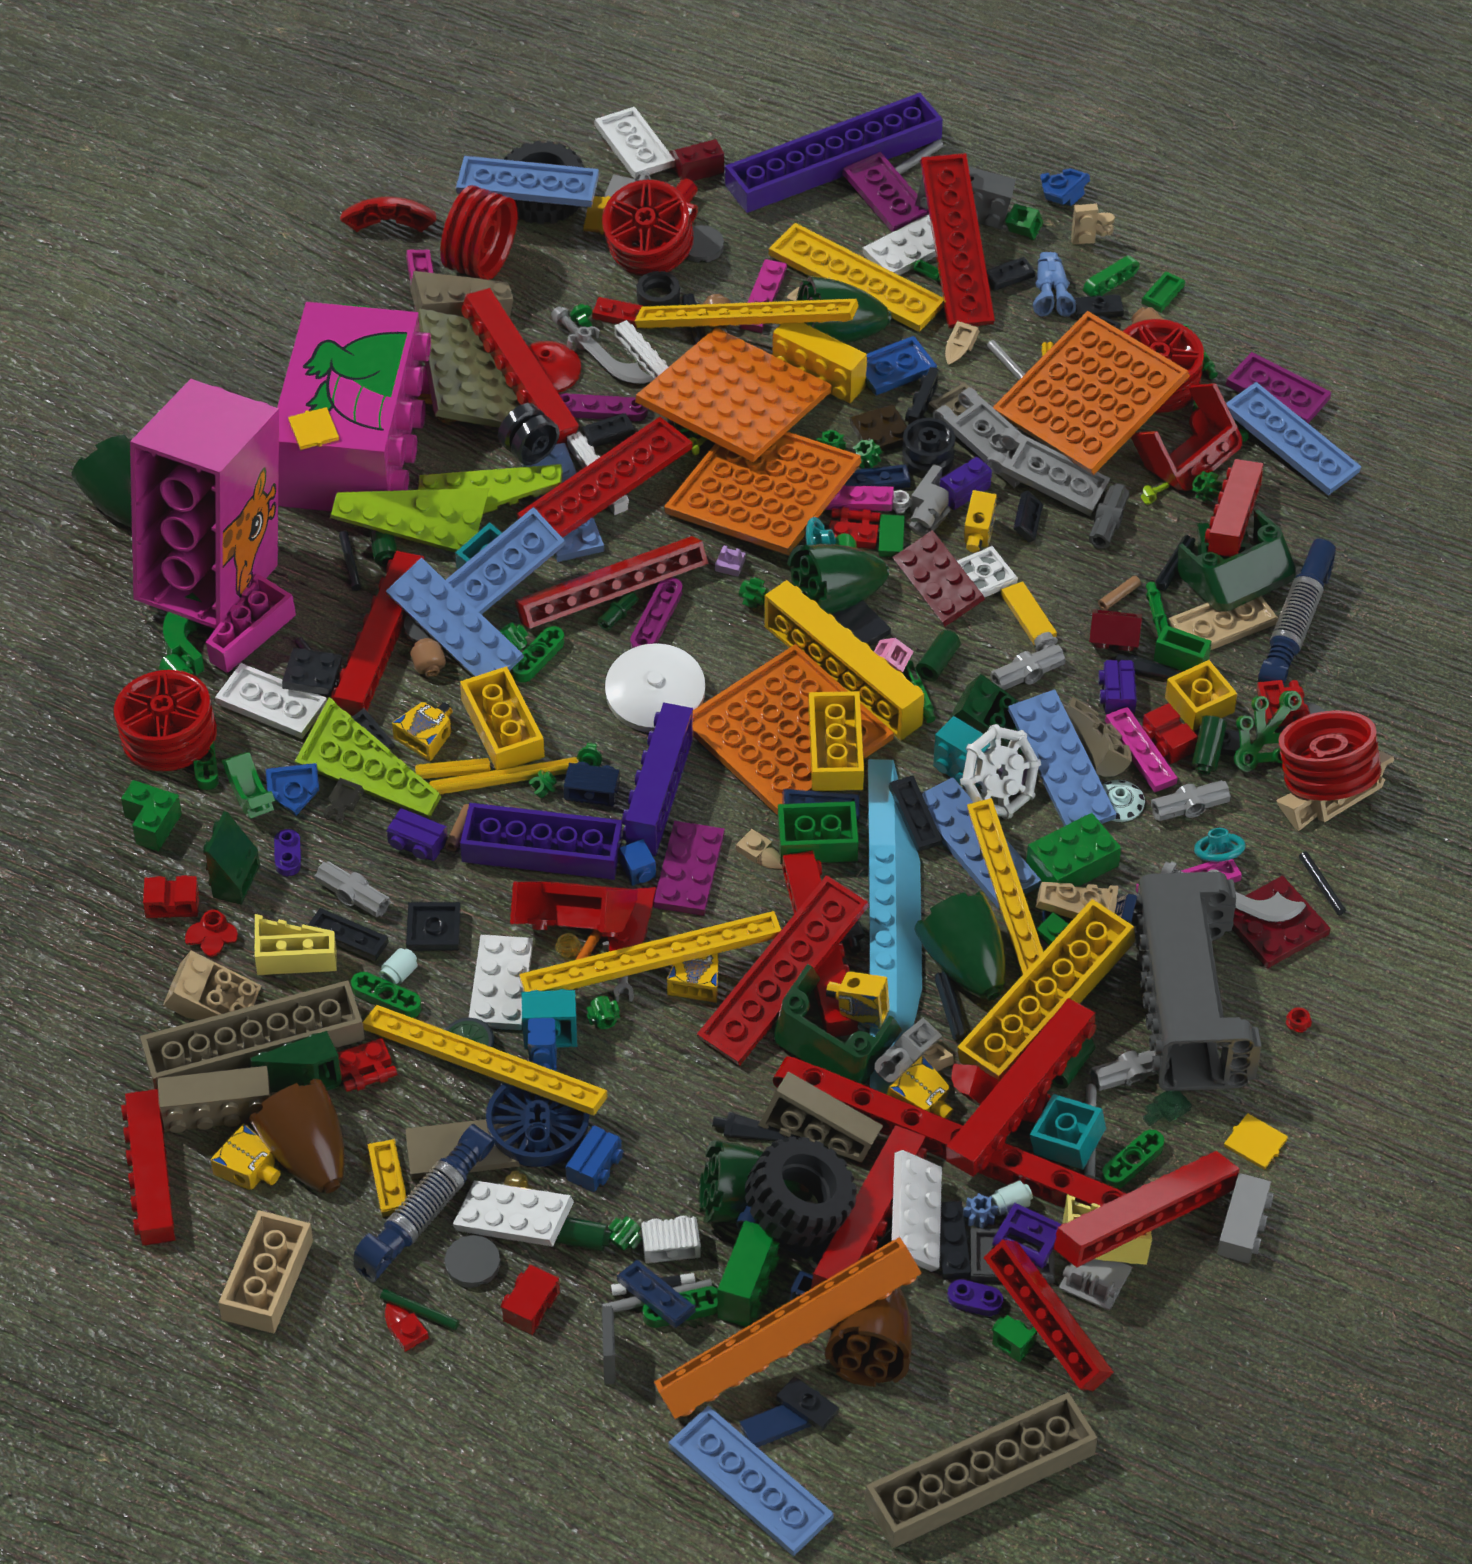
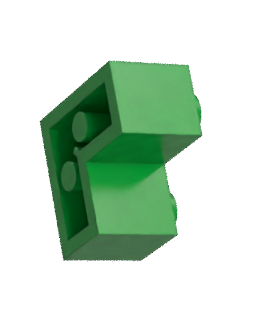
M132 780L121 798L124 817L134 820L132 827L136 844L159 851L182 814L179 795Z

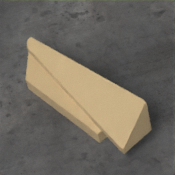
M1379 751L1382 768L1380 778L1373 786L1362 793L1330 801L1310 800L1290 793L1277 799V804L1298 831L1316 817H1318V820L1326 822L1381 789L1385 782L1382 775L1386 766L1393 763L1394 756Z

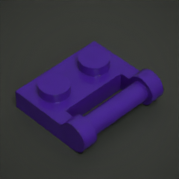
M1014 1203L996 1233L992 1246L995 1247L1003 1239L1014 1241L1007 1237L1009 1233L1042 1247L1040 1252L1019 1243L1031 1261L1035 1262V1266L1043 1269L1054 1249L1056 1231L1062 1224Z

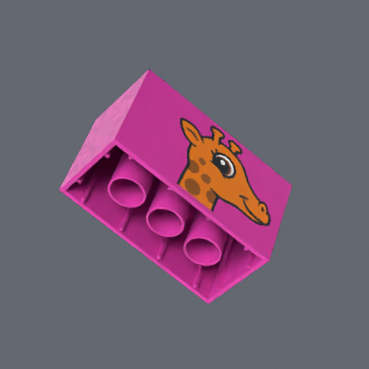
M190 379L130 441L133 600L216 629L220 622L226 620L229 616L231 607L234 604L237 605L246 587L249 588L252 585L254 576L258 573L267 578L278 566L279 408L270 406L265 402L240 396L217 386H211ZM193 592L202 602L185 598V596Z

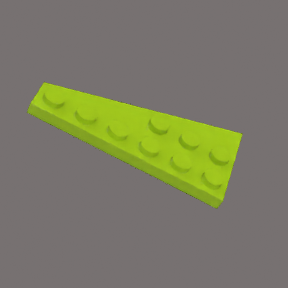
M561 464L419 475L418 490L489 488L483 514L497 510L499 505L508 502L512 505L519 503L518 499L529 495L537 497L550 492L562 483L563 469Z
M489 488L337 492L330 518L455 553L478 533Z
M330 697L328 698L295 759L296 765L317 763L318 774L430 819L441 799L440 793L422 777L413 772L406 763L397 758L367 729L357 723L351 715L342 710Z

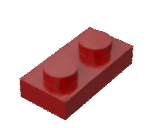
M598 297L592 312V319L614 324L627 320L637 328L635 319L643 306Z

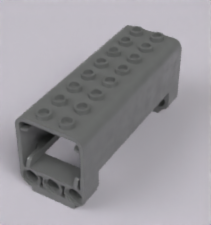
M1222 872L1161 873L1143 876L1139 880L1138 894H1133L1137 895L1134 908L1136 910L1133 912L1131 923L1133 926H1136L1137 930L1134 931L1135 947L1139 946L1140 950L1137 951V965L1142 967L1143 971L1140 972V986L1145 988L1146 993H1143V1006L1149 1012V1014H1146V1027L1152 1033V1035H1149L1150 1051L1155 1053V1056L1152 1057L1153 1072L1158 1074L1159 1087L1165 1091L1241 1088L1249 1080H1256L1261 1052L1258 1027H1251L1249 1021L1240 1019V1017L1224 1018L1212 947L1213 940L1221 938L1226 931H1232L1236 908L1234 880H1227L1226 875ZM1217 1043L1219 1046H1222L1221 1059H1219Z

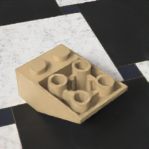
M190 951L177 969L163 1006L186 1018L202 1020L254 1006L261 985Z

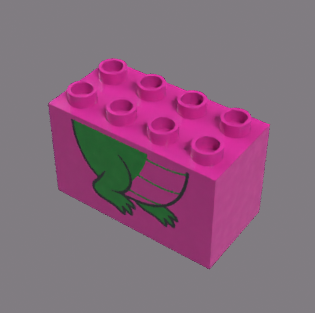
M315 302L305 303L277 407L279 408L278 506L332 511L337 492L408 490L409 471L402 470L404 463L414 464L417 435H412L411 430L412 428H423L426 413L425 400H418L420 394H431L426 367L423 365V361H428L430 357L431 334L420 332L418 312ZM327 407L339 440L322 444L321 447L314 446L300 450L288 417L305 413L306 410L314 411Z

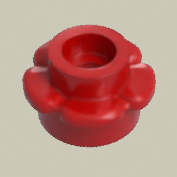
M1294 1008L1286 1016V1026L1297 1033L1305 1032L1312 1025L1310 1014L1304 1008Z

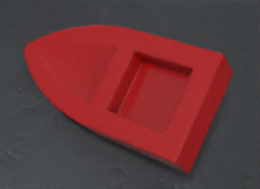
M389 1303L386 1304L385 1320L387 1327L404 1352L429 1338L427 1330L414 1313L410 1314L401 1307Z

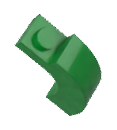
M193 592L185 596V598L202 602ZM168 612L163 624L167 655L177 654L192 669L193 673L198 675L204 671L203 657L187 639L193 631L203 626V624Z
M244 752L222 760L233 792L248 818L251 819L274 810L271 803L275 801L272 791H267L262 785L250 752Z

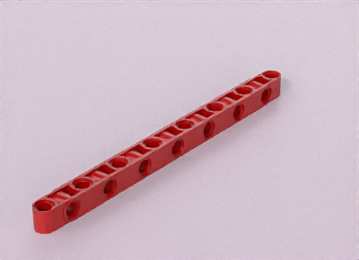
M791 1056L784 1058L772 1079L773 1084L778 1088L786 1074L790 1072L809 1084H817L813 1086L883 1125L880 1130L883 1134L890 1136L896 1125L926 1136L924 1148L928 1149L927 1152L946 1159V1146L962 1128V1125ZM1004 1143L999 1151L995 1150L991 1155L987 1167L984 1170L980 1169L978 1171L980 1174L1007 1185L1021 1181L1030 1187L1034 1196L1065 1208L1067 1195L1076 1197L1075 1202L1091 1207L1092 1203L1103 1205L1126 1194L1114 1187Z

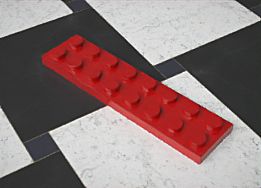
M963 153L921 157L920 163L948 329L954 328L957 321L972 326L994 324L995 318L967 155Z
M658 417L517 513V517L520 519L534 507L563 538L692 449V441L663 418Z
M826 875L697 1033L698 1038L740 1066L778 1020L785 995L806 965H811L815 972L820 968L869 907L868 901Z

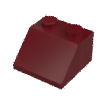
M717 139L669 151L675 159L674 169L680 181L684 179L696 181L724 173V152Z
M1093 609L1089 642L1094 643V647L1108 648L1109 644L1119 645L1118 650L1133 651L1134 647L1139 648L1142 614Z

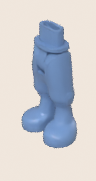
M1055 252L1041 253L1038 260L1037 281L1035 282L1041 293L1033 302L1034 312L1039 316H1047L1052 312L1054 295L1051 288H1054L1057 294L1056 309L1058 314L1070 316L1076 310V301L1066 290L1070 282L1066 278L1062 260Z

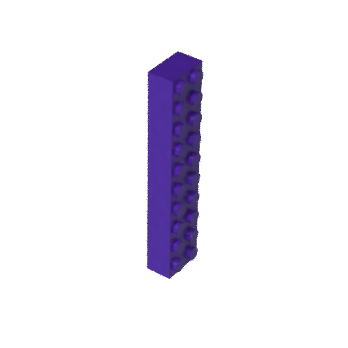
M917 93L725 166V186L745 212L749 213L843 177V168L881 152L888 160L942 139L943 119L921 93Z

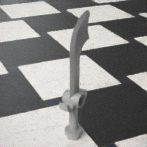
M559 306L552 311V321L556 325L563 324L572 333L567 339V347L569 349H572L573 343L580 350L587 349L612 375L621 380L631 383H648L654 380L653 376L646 374L640 369L638 362L622 363L612 358L591 337V335H594L596 338H599L600 330L598 328H579L569 318L570 312L565 307Z
M1173 861L1171 863L1165 862L1161 873L1183 872L1176 869L1177 863ZM1210 870V871H1208V872H1219V871H1218V870ZM1278 891L1267 900H1254L1236 892L1235 905L1237 909L1266 921L1278 922L1289 920L1297 916L1306 906L1304 902H1295L1284 898Z

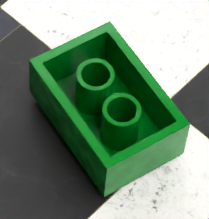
M855 801L778 804L780 864H783V855L813 851L816 861L820 860L821 863L858 861L859 842Z
M1090 813L1028 844L1026 863L1041 879V882L1072 883L1075 887H1079L1118 867L1121 846L1095 815Z
M744 1221L717 1289V1318L745 1327L751 1325L753 1318H758L762 1307V1302L759 1301L761 1296H766L769 1291L771 1279L768 1278L771 1272H776L780 1258L777 1256L780 1242L771 1236V1232L767 1229L764 1231L758 1224Z

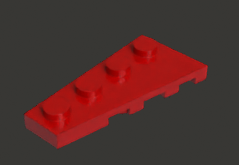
M656 887L635 888L638 890L637 902L624 931L618 932V937H608L609 952L644 943L649 919L653 911Z

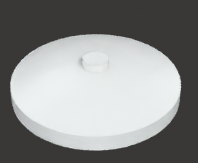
M645 644L626 651L612 664L605 681L606 700L610 710L618 720L630 728L649 733L655 729L654 717L656 712L661 711L663 702L691 707L693 710L702 705L705 697V678L697 661L687 652L667 644Z

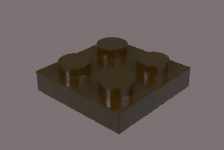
M894 404L850 417V425L860 441L862 439L868 441L873 439L875 444L880 446L882 452L903 446V435L907 426Z

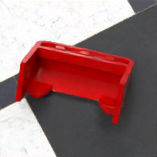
M1216 383L1191 385L1189 387L1198 407L1191 414L1189 421L1194 435L1172 453L1168 454L1158 431L1136 432L1131 436L1145 467L1177 490H1191L1194 479L1201 475L1202 471L1207 473L1213 472L1242 446L1241 433Z
M548 881L513 882L510 924H532V929L548 930V925L599 930V932H602V936L618 937V932L624 931L637 902L638 890Z

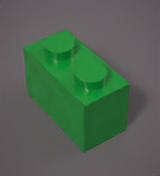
M1165 625L1156 641L1154 661L1186 671L1209 660L1212 641Z

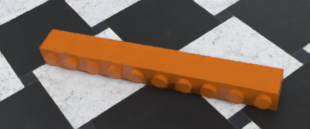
M898 1237L654 1381L673 1417L675 1419L680 1416L685 1417L691 1414L695 1407L704 1402L715 1400L722 1391L729 1387L733 1388L740 1385L746 1377L754 1372L764 1371L771 1362L778 1358L789 1356L795 1348L803 1343L813 1342L820 1333L827 1329H834L839 1322L874 1301L887 1298L893 1290L901 1285L911 1284L922 1273L907 1246Z

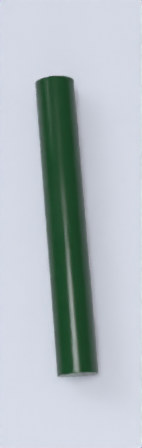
M383 1289L380 1299L454 1331L459 1325L458 1319L390 1290Z

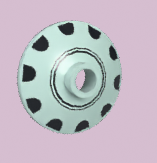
M1112 780L1102 784L1116 812V819L1111 821H1130L1142 813L1145 798L1142 791L1136 785L1124 780Z

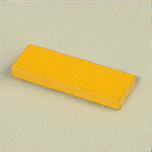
M1023 581L1001 589V596L1034 646V640L1042 633L1050 632L1053 637L1057 636L1056 630Z
M395 1139L368 1144L382 1217L391 1216L407 1198Z

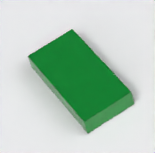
M1165 271L1142 297L1141 304L1152 307L1161 313L1183 289L1185 280Z
M880 514L878 556L893 557L903 550L904 515Z

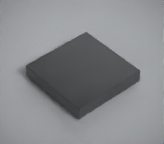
M602 1306L604 1384H614L616 1382L614 1308L612 1306Z

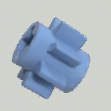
M978 1193L973 1199L967 1198V1207L963 1209L964 1217H969V1226L974 1225L975 1227L983 1228L988 1224L993 1225L994 1216L998 1212V1206L992 1205V1197H986Z

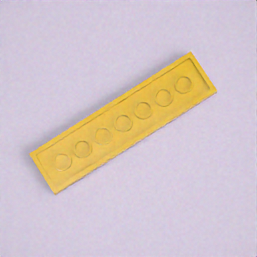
M794 223L769 248V256L787 263V265L808 276L831 278L866 291L887 306L888 311L891 312L892 319L918 332L944 307L943 297L797 223Z

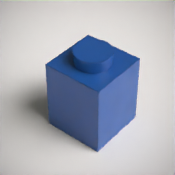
M643 839L619 848L620 864L632 886L648 882L656 877V861Z

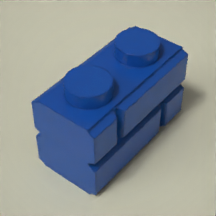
M529 1019V1061L557 1071L555 1019Z
M595 1125L592 1126L566 1165V1179L578 1186L581 1185L591 1192H595L600 1184L604 1185L610 1175L609 1169L613 1164L617 1165L623 1156L620 1137L610 1132L607 1133Z

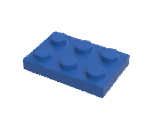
M915 336L867 354L866 384L876 396L922 378L923 375H927L930 367L937 368V365Z

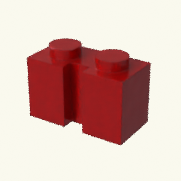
M1170 703L1144 714L1142 728L1161 755L1170 764L1195 752L1198 736L1187 723L1183 724L1180 721V715Z
M162 876L145 877L143 906L146 918L197 917L199 910L197 876H176V880L167 881Z
M529 1265L524 1273L521 1272L518 1275L512 1293L506 1294L503 1298L501 1309L503 1322L533 1335L543 1320V1314L546 1309H550L559 1295L560 1283L559 1277Z

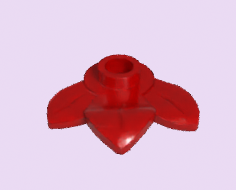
M209 910L204 913L199 923L189 927L185 935L186 945L200 944L203 953L208 957H213L222 951L224 943H236L238 932L234 925L227 923L226 917L220 911Z

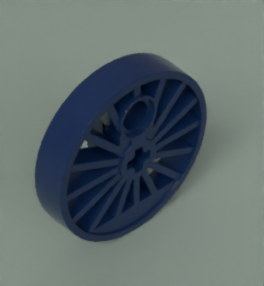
M504 1083L494 1092L489 1100L486 1109V1124L489 1135L496 1140L495 1146L503 1154L519 1161L520 1165L545 1167L560 1163L576 1152L587 1135L589 1114L569 1106H564V1104L556 1101L552 1103L553 1100ZM506 1101V1102L509 1103L511 1106L502 1104V1102ZM579 1112L582 1113V1115H573ZM498 1113L504 1116H494V1114ZM493 1124H511L497 1130L493 1127ZM572 1126H581V1129ZM516 1132L505 1142L500 1138L502 1136ZM565 1136L571 1137L573 1139L570 1141ZM552 1139L562 1147L556 1149ZM523 1140L519 1149L512 1147L516 1142L518 1144Z

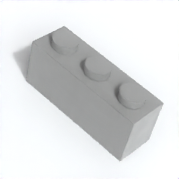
M1241 1173L1238 1174L1219 1240L1217 1255L1250 1263L1252 1253L1258 1254L1261 1238H1258L1257 1234L1258 1231L1264 1232L1268 1217L1263 1215L1264 1209L1271 1208L1274 1193L1269 1192L1271 1181Z

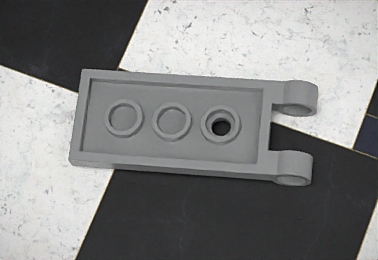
M968 387L958 395L960 404L967 409L959 416H956L946 405L933 412V418L944 421L952 427L955 435L985 462L991 452L997 451L1012 459L1017 450L1016 448L1012 450L1006 449L999 442V438L1005 428H1016L971 387ZM982 427L986 431H980L977 428ZM1032 464L1033 467L1039 468L1038 465ZM1002 472L999 473L1014 488L1022 483Z
M1005 428L999 438L1000 444L1006 449L1012 450L1016 448L1017 450L1012 459L1007 458L1000 452H991L985 464L991 468L992 473L999 474L1002 472L1091 516L1110 478L1099 472L1092 475L1074 464L1065 455L1019 433L1014 428ZM1032 464L1038 465L1039 468L1033 467Z

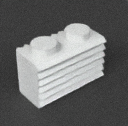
M679 1216L675 1219H666L664 1221L661 1219H651L647 1223H641L645 1263L701 1258L696 1217Z

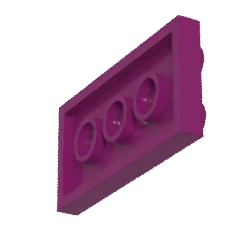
M881 152L843 168V176L891 232L929 214L928 209L914 206L917 193Z
M1253 352L1226 379V386L1240 393L1257 382L1307 423L1331 399L1332 393Z
M674 821L653 902L654 908L705 916L723 844L725 828Z

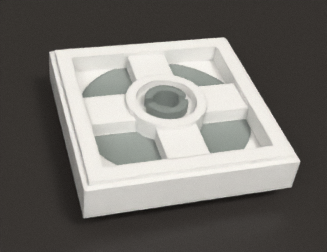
M993 546L957 561L981 591L984 598L1001 591L1005 587L1017 584V576Z

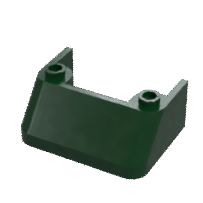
M1259 509L1254 511L1253 541L1258 545L1224 560L1214 552H1206L1196 556L1184 544L1178 545V576L1215 610L1222 612L1230 611L1291 583L1296 577V566L1282 530Z
M807 964L783 999L774 1031V1039L782 1049L799 1060L865 1085L875 1070V1062L892 1046L902 1029L895 1018L889 1015L875 1037L867 1032L858 1031L853 1033L844 1044L803 1018L810 1006L808 996L820 981V977L813 967Z

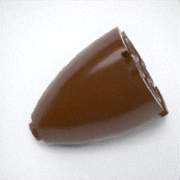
M313 1079L310 1081L311 1085L299 1086L296 1083L275 1093L262 1102V1110L258 1114H251L249 1119L262 1142L286 1170L307 1186L319 1192L325 1191L326 1194H329L339 1189L340 1183L343 1180L345 1165L344 1144L339 1119L328 1091L321 1080Z
M896 1288L887 1298L876 1300L839 1322L834 1329L830 1330L825 1348V1359L829 1360L836 1368V1374L839 1377L853 1384L876 1387V1382L893 1381L897 1383L905 1377L909 1370L911 1359L912 1327L908 1305L901 1288Z

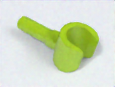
M703 436L700 439L688 438L692 441V454L698 455L700 453V446L708 439Z
M1166 482L1154 488H1151L1149 485L1144 486V494L1141 495V499L1146 505L1152 504L1157 499L1156 494L1169 488V484Z

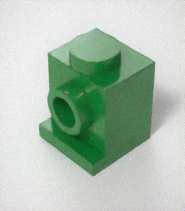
M1016 203L1005 218L1009 232L1027 236L1031 240H1035L1044 223L1038 209Z
M1009 1315L1004 1319L1000 1317L992 1328V1344L1018 1363L1036 1345L1037 1330L1034 1327L1029 1330L1022 1321L1014 1320Z

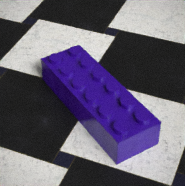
M663 702L661 711L655 714V729L650 731L648 735L647 745L649 748L648 751H643L641 765L643 767L642 770H637L636 788L635 790L631 789L628 799L630 807L629 810H624L622 816V824L625 825L622 840H625L626 845L643 839L654 857L657 856L693 742V708Z
M469 803L460 842L461 860L466 863L615 880L620 855L619 848L622 845V820Z

